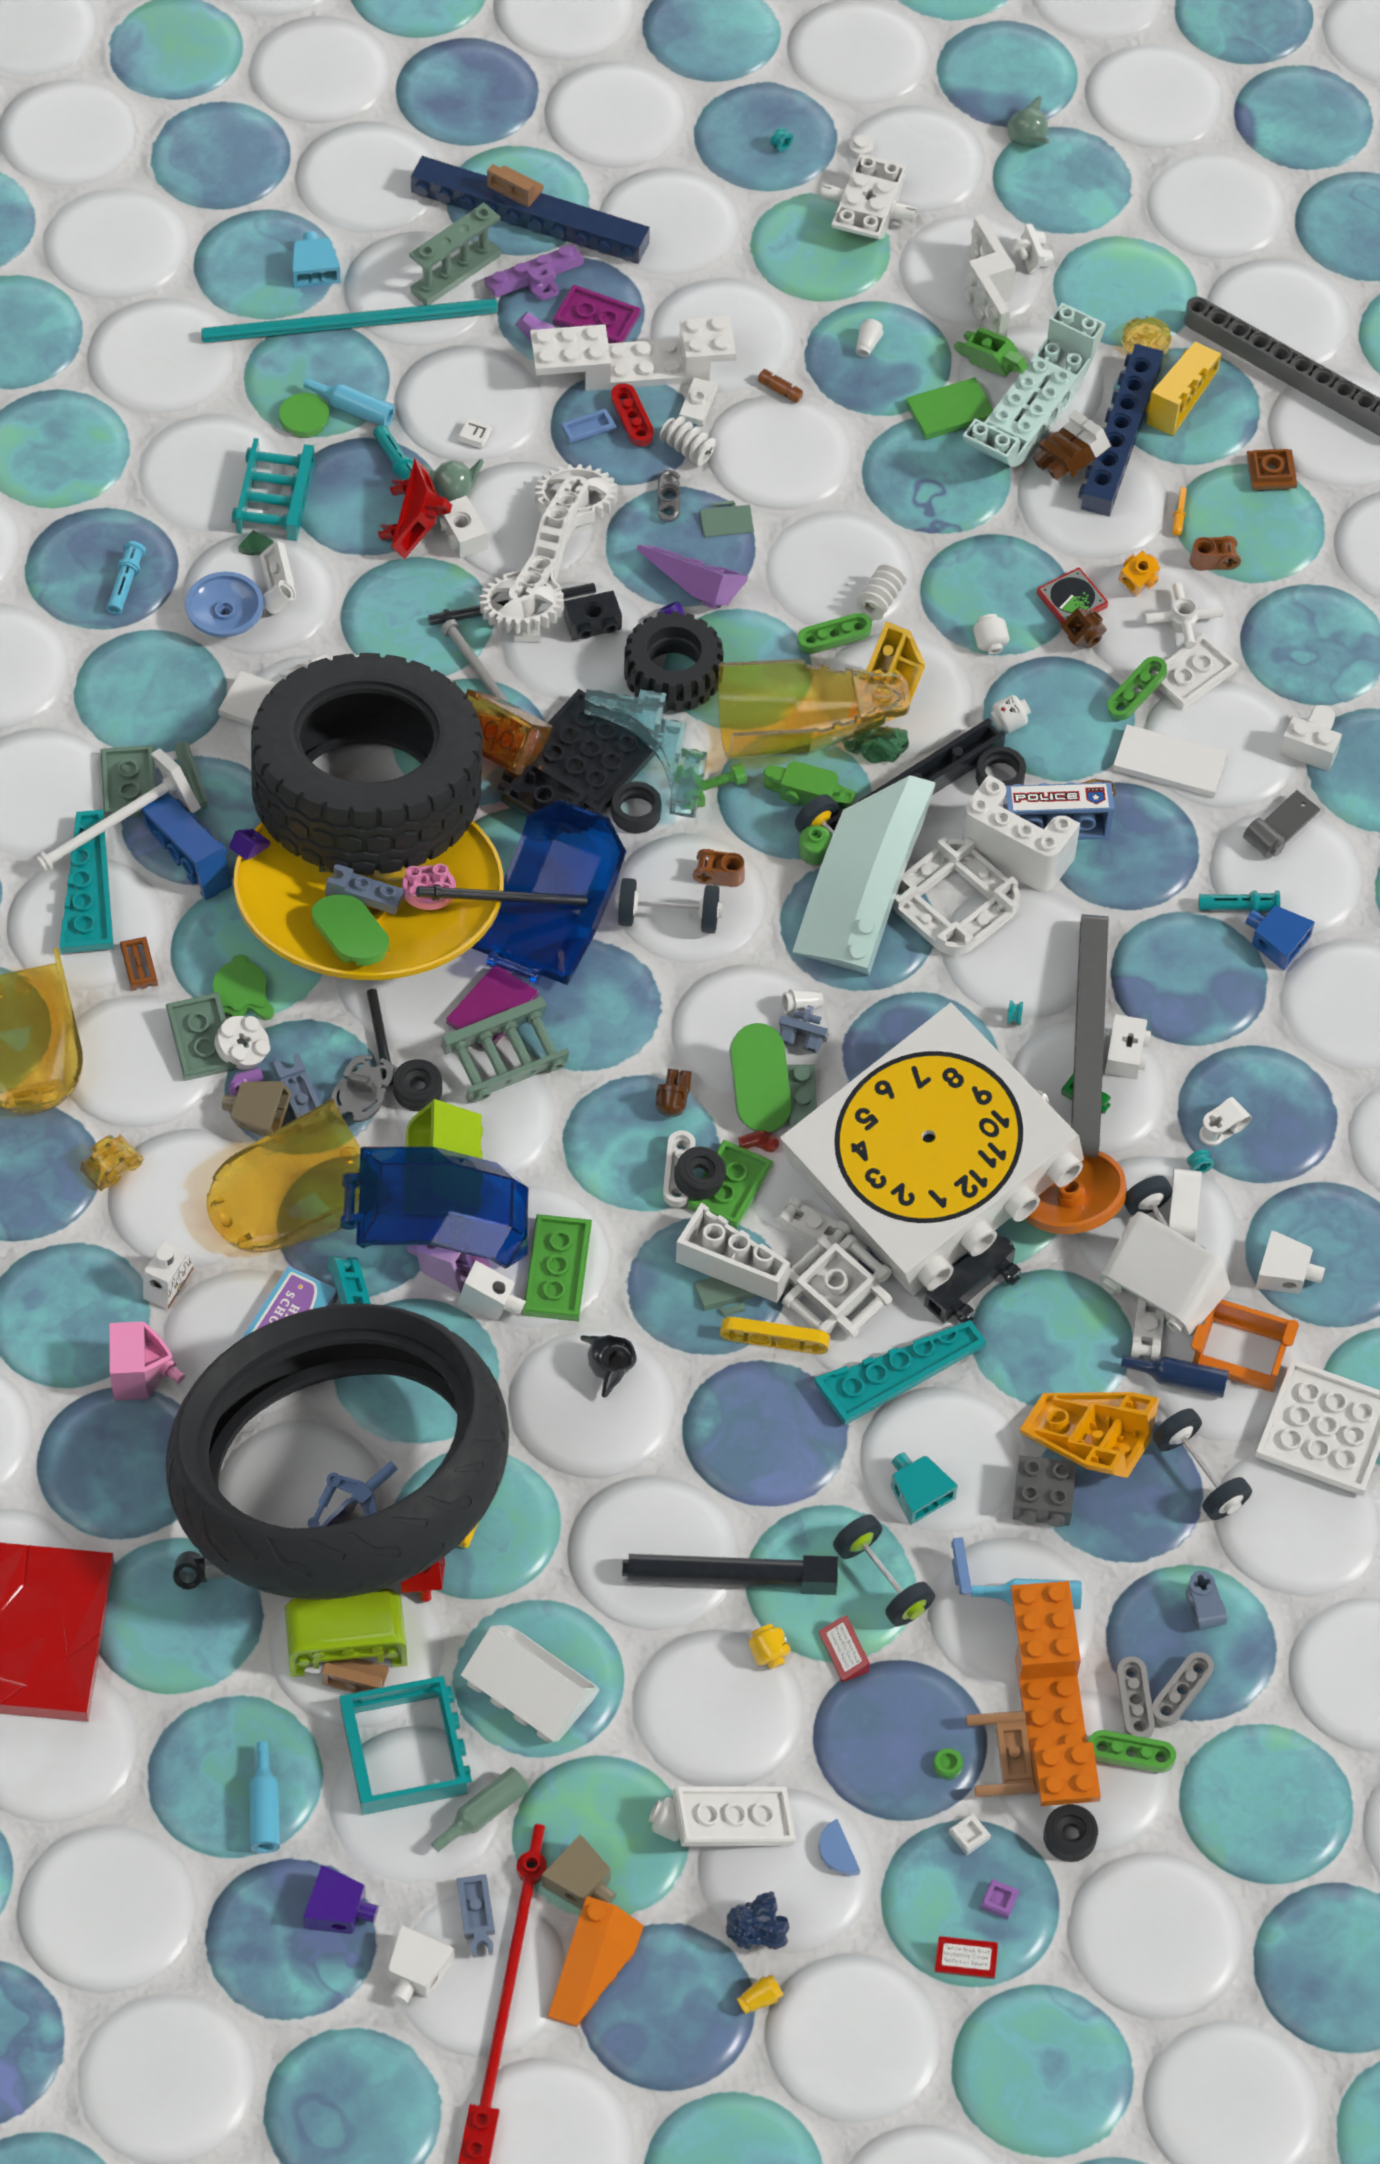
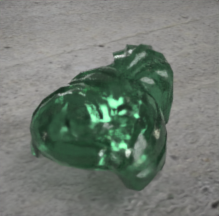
M864 724L852 740H843L842 742L848 752L856 755L862 754L870 763L884 761L893 763L909 747L908 731L906 729L889 726L876 727L872 724Z

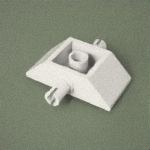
M859 154L847 187L842 189L823 183L819 198L840 203L831 227L879 240L885 237L893 217L914 223L918 207L898 203L906 165Z

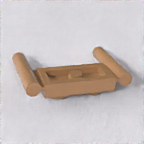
M1025 1711L966 1715V1726L996 1725L1003 1784L975 1785V1797L1034 1794L1035 1785Z

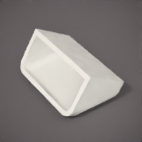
M496 1625L489 1628L461 1673V1676L468 1680L466 1684L471 1689L479 1693L485 1692L491 1697L490 1702L498 1708H507L513 1712V1718L517 1722L525 1726L531 1725L538 1730L536 1734L549 1743L559 1741L599 1692V1688L594 1683L522 1632L508 1625Z

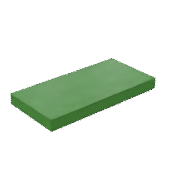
M536 1214L523 1316L579 1322L592 1220Z

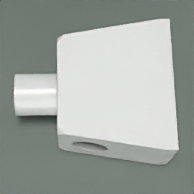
M1271 1231L1256 1288L1299 1294L1302 1291L1304 1280L1321 1284L1325 1268L1309 1263L1313 1251L1311 1247L1276 1231Z
M475 1261L464 1283L457 1306L498 1321L504 1310L520 1316L526 1301L511 1295L515 1285L513 1280Z
M402 1926L388 1967V1980L396 1985L391 1998L400 2004L407 2005L413 1993L422 1997H428L455 1960L454 1948Z

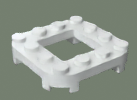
M946 837L938 840L937 847L904 872L892 905L893 910L937 950L947 954L950 958H958L960 955L973 950L1012 919L1019 907L1020 892L1017 880L1013 876L1008 879L974 849L975 843L968 838L965 841L957 839L947 840ZM955 870L989 900L962 922L958 923L955 921L951 924L921 896Z

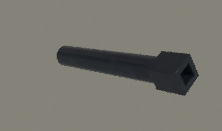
M629 1553V1558L623 1559L622 1577H628V1583L801 1589V1594L836 1595L838 1556L803 1555V1560Z

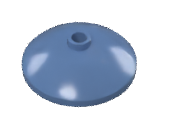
M216 572L202 577L193 584L186 596L185 606L190 622L201 632L215 637H232L245 633L256 625L262 616L264 601L260 588L250 578L235 572Z

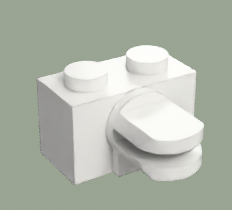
M1317 705L1312 709L1307 721L1292 717L1284 734L1280 754L1329 772L1338 753L1342 737L1341 733L1331 730L1335 721V712L1328 706Z

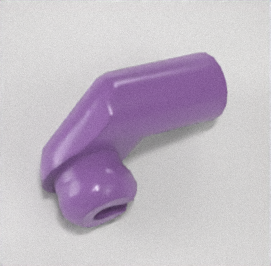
M261 1068L236 1073L229 1085L230 1095L237 1096L240 1084L243 1082L263 1081Z

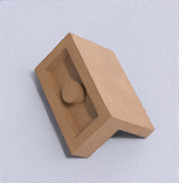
M492 164L487 170V187L526 207H529L544 190L543 184L505 165L500 168Z
M359 1658L330 1661V1663L325 1662L322 1671V1681L325 1686L357 1693L384 1687L389 1668L388 1666Z

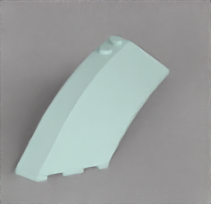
M910 775L843 810L814 884L792 951L794 954L870 975L900 882L921 831L936 785L935 782Z

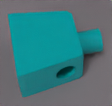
M902 1452L891 1461L897 1470L892 1475L891 1488L910 1525L956 1499L958 1485L928 1456H922L912 1462L907 1454Z

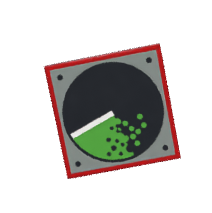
M1080 567L1037 588L1036 594L1061 624L1076 608L1088 611L1094 610L1097 613L1108 608V601Z

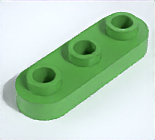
M854 613L808 626L799 631L797 645L801 651L812 654L863 640L871 634L872 621L863 613Z
M1156 656L1146 658L1108 699L1109 715L1116 720L1128 719L1164 681L1167 676L1166 662ZM1157 671L1158 674L1152 675L1150 672ZM1135 689H1141V690H1142V691L1139 692V693H1135V692H1134ZM1118 707H1124V708H1125V709L1122 710V711H1118V710H1117Z
M1106 1730L1094 1732L1088 1741L1093 1742L1095 1760L1098 1762L1164 1773L1172 1769L1176 1760L1174 1747L1166 1741ZM1102 1745L1105 1746L1107 1750L1099 1751L1097 1747ZM1133 1751L1136 1756L1130 1757L1126 1752ZM1161 1756L1165 1761L1158 1762L1155 1757Z

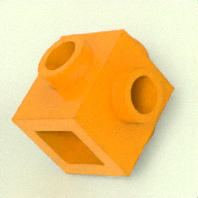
M1142 550L1136 556L1132 554L1123 563L1124 568L1121 570L1118 578L1120 582L1137 596L1146 587L1151 589L1157 583L1161 567L1154 556L1151 554L1147 555Z

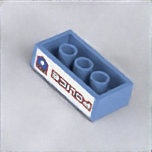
M1111 783L1014 784L1006 786V796L1002 806L1004 809L1042 829H1045L1048 823L1056 816L1069 817L1080 823L1078 840L1109 839L1114 814Z

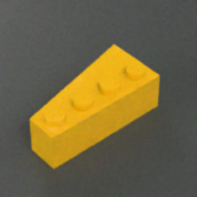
M1194 342L1189 349H1185L1179 361L1151 392V398L1145 410L1148 413L1146 424L1174 436L1219 370L1221 353L1197 342Z

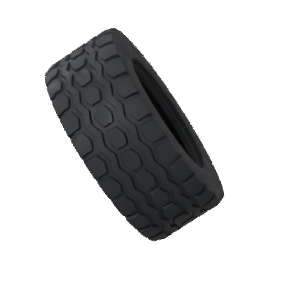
M352 653L333 656L331 661L328 658L309 663L307 668L302 666L288 674L286 679H281L270 690L269 694L265 696L254 717L251 729V785L256 812L269 834L278 843H281L282 847L297 857L301 855L304 861L319 867L325 864L327 869L334 871V865L338 864L353 869L355 874H374L375 870H379L383 874L401 871L402 866L407 869L410 866L424 864L427 858L432 860L447 851L448 847H452L457 843L465 831H467L477 813L481 798L483 734L479 718L466 694L455 683L452 684L448 677L437 670L431 672L429 666L414 660L408 663L406 658L386 654L385 657H381L379 653H360L359 657H355ZM373 743L404 751L414 757L421 765L410 773L396 779L376 783H360L329 775L312 762L322 754L341 746Z

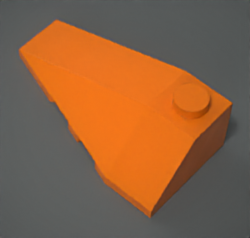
M587 1896L573 1934L548 2018L577 2027L596 2004L599 1996L607 1986L615 1980L618 1972L626 1962H629L634 1956L644 1925L618 1906Z

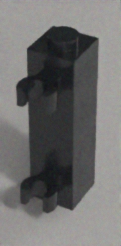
M997 1233L995 1241L986 1251L977 1256L969 1254L954 1267L951 1277L933 1291L927 1290L924 1306L943 1323L953 1315L957 1317L960 1323L969 1320L973 1321L972 1315L975 1313V1310L967 1303L1001 1274L1012 1286L1020 1280L1018 1275L1022 1270L1013 1263L1016 1249L1012 1242Z

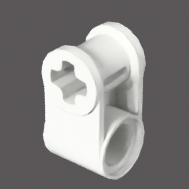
M1230 1097L1204 1116L1199 1138L1207 1146H1217L1232 1135L1242 1131L1251 1122L1252 1116L1235 1098Z

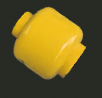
M768 1624L751 1632L753 1636L749 1639L748 1644L757 1665H768L770 1670L785 1664L784 1658L790 1654L791 1649L782 1628Z

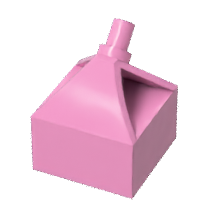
M145 1322L110 1323V1378L114 1400L148 1399L164 1376H169L178 1384L184 1380L185 1374L176 1368L177 1364L173 1361L172 1353L166 1344Z

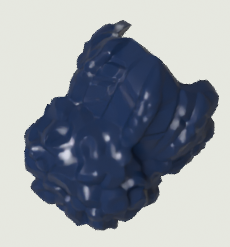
M773 1891L757 1895L752 1903L739 1904L735 1908L730 1909L727 1914L726 1935L739 1948L743 1947L745 1950H749L762 1944L768 1949L776 1950L786 1946L788 1943L786 1936L790 1927L788 1919L784 1916H776L778 1908Z

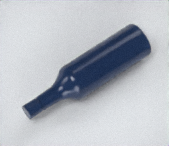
M1123 1356L1121 1367L1145 1372L1152 1376L1159 1384L1220 1398L1224 1396L1229 1370L1171 1357H1161L1156 1360L1147 1361Z

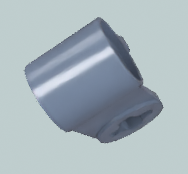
M1195 1572L1190 1577L1186 1597L1196 1629L1199 1631L1227 1624L1225 1606L1220 1599L1215 1579L1208 1572Z

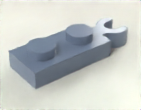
M487 1875L457 1878L465 1939L474 1938L470 1945L471 1955L473 1958L477 1957V1947L480 1945L488 1948L489 1956L493 1955V1942L488 1935H495Z

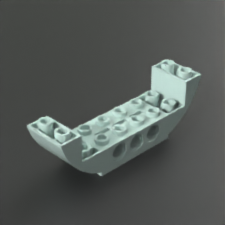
M1061 303L1050 318L1047 339L1028 363L1029 367L1023 374L1019 375L985 422L974 419L962 436L964 443L1011 467H1016L1022 462L1028 461L1039 446V442L1044 439L1075 397L1095 356L1106 323Z

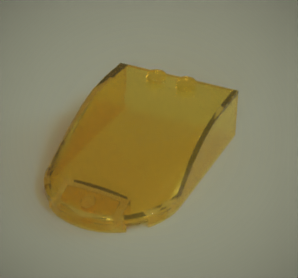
M59 948L53 949L55 962L53 964L0 975V1108L9 1112L35 1114L58 1106L72 1094L82 1075V1046Z
M333 1098L228 1158L212 1177L213 1182L206 1198L210 1221L222 1239L240 1250L259 1253L278 1250L330 1234L365 1218L393 1202L384 1182L380 1181L344 1121Z

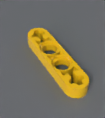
M725 1317L722 1319L719 1333L723 1339L732 1342L812 1354L828 1352L830 1335L822 1330L738 1317Z

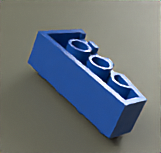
M167 792L141 808L147 829L164 849H168L172 860L177 866L182 864L189 881L193 885L196 883L200 885V894L205 900L232 886L225 857L227 850L220 840L216 841L210 830L206 826L202 827L196 816L192 812L188 813L179 799L175 800Z

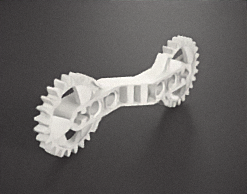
M568 464V469L558 466L557 472L549 470V475L543 474L542 480H537L535 503L543 516L541 517L533 553L523 569L503 574V580L495 578V584L487 583V588L482 589L480 613L483 614L484 620H488L489 625L496 624L497 630L505 627L506 633L515 629L516 634H519L521 630H525L527 634H530V629L540 632V626L549 628V622L556 624L557 618L562 617L564 597L561 592V586L556 580L565 545L576 527L595 522V516L603 518V513L610 514L611 508H615V502L618 501L617 484L614 483V478H609L608 472L601 474L600 468L593 471L591 465L584 469L581 464L577 468H573L571 464ZM563 483L555 496L548 492L554 485ZM594 491L605 496L600 502L594 505L589 504V495ZM502 592H509V602L504 606L493 601ZM543 601L551 605L542 614H536Z

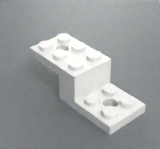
M982 214L974 217L973 228L971 229L972 240L971 245H969V251L973 260L969 261L968 272L965 274L966 288L964 289V296L966 301L972 304L977 319L983 322L986 330L1007 337L1010 310L1005 301L1012 298L1015 265Z

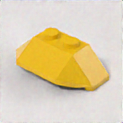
M888 621L885 622L847 719L868 728H873L907 714L926 667V663L910 630Z

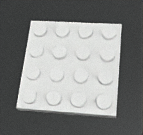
M1291 1359L1255 1457L1363 1496L1380 1452V1390Z

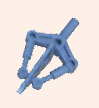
M390 1461L366 1483L341 1476L338 1473H330L326 1479L327 1485L319 1499L318 1509L314 1517L310 1518L307 1522L309 1528L338 1524L344 1517L355 1510L358 1503L362 1506L365 1516L377 1512L373 1492L394 1474L398 1468ZM336 1488L353 1496L346 1499L319 1526L324 1507L328 1506Z

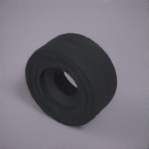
M413 1059L404 1062L397 1068L393 1076V1093L395 1099L403 1108L419 1112L432 1100H440L443 1090L442 1076L439 1069L433 1063L423 1059ZM419 1080L425 1083V1087L421 1090H414L410 1087V1084L413 1081Z
M692 1147L686 1150L680 1156L674 1169V1181L677 1188L687 1197L696 1200L713 1197L720 1190L726 1177V1166L722 1157L707 1147ZM702 1168L706 1171L707 1177H696L693 1174V1169Z
M1066 1804L1054 1809L1047 1817L1043 1831V1839L1048 1851L1057 1859L1065 1862L1080 1861L1090 1855L1095 1848L1098 1837V1825L1095 1817L1086 1808L1075 1804ZM1066 1827H1074L1078 1830L1079 1836L1073 1840L1064 1837L1062 1830Z

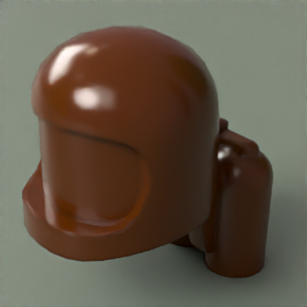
M667 1069L666 1083L657 1085L655 1104L660 1114L667 1117H677L683 1114L686 1109L688 1093L690 1092L692 1071L681 1070L679 1072L678 1069Z

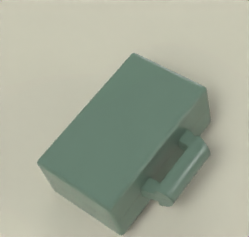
M734 500L713 502L711 509L700 510L704 537L754 532L750 505L736 506ZM730 505H731V507L716 508V507H720V506H730Z
M714 1277L694 1282L703 1310L708 1311L718 1308L723 1317L745 1311L744 1300L757 1297L756 1294ZM739 1302L738 1305L723 1308V1306Z

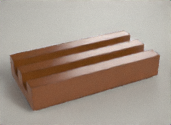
M146 936L120 942L131 991L137 990L136 987L140 986L142 989L147 988L149 984H152L153 987L158 986ZM142 944L150 977L146 978L137 947ZM127 947H132L139 979L136 980Z

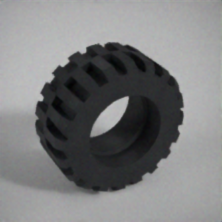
M672 611V614L662 612L658 613L655 618L650 616L644 619L643 625L641 623L637 624L633 628V633L629 634L626 640L624 677L629 690L632 693L635 692L634 696L640 702L646 701L647 706L653 709L658 707L663 712H668V710H675V713L683 712V709L686 708L689 710L697 708L699 703L705 704L710 700V696L715 695L723 675V644L721 638L717 636L715 629L711 626L707 627L708 623L701 618L697 620L692 614L686 613V615H681L680 612ZM679 653L691 658L695 664L685 670L669 671L656 666L652 660L663 654Z

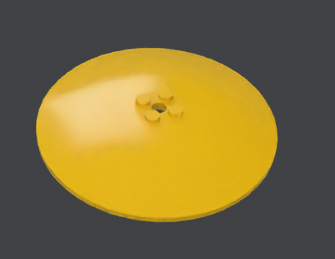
M472 821L467 831H465L457 843L452 847H448L447 851L432 860L427 858L426 863L418 866L445 864L449 869V873L455 879L456 888L504 891L503 869L497 850L489 837L474 821ZM262 822L254 830L271 842L270 846L249 860H245L238 855L234 870L236 904L243 920L252 933L267 948L289 962L313 972L343 979H396L416 975L442 966L461 956L485 935L498 915L502 903L501 901L453 899L442 908L425 910L410 905L403 897L395 915L366 906L388 935L389 951L386 952V957L380 962L359 966L356 965V962L349 960V963H346L339 959L312 922V908L318 900L326 897V882L328 878H333V870L327 869L325 864L321 867L304 861L301 855L297 857L282 847L281 843H278L269 834ZM402 866L401 871L381 874L379 870H375L374 874L359 875L402 888V880L406 875V868Z

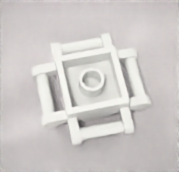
M852 1234L848 1235L839 1245L836 1242L834 1244L831 1243L826 1237L821 1235L815 1240L816 1244L790 1268L789 1283L795 1287L783 1298L782 1304L788 1309L792 1308L814 1329L825 1331L830 1335L833 1329L839 1325L853 1339L859 1334V1329L883 1305L887 1306L893 1301L891 1295L879 1285L888 1279L892 1269L876 1260L858 1244V1239ZM851 1251L858 1259H860L866 1266H868L874 1272V1274L872 1275L870 1272H868L847 1252ZM823 1252H825L812 1266H810ZM873 1293L876 1297L852 1321H849L846 1316L850 1317L866 1301V1297ZM803 1294L829 1316L824 1322L799 1301Z

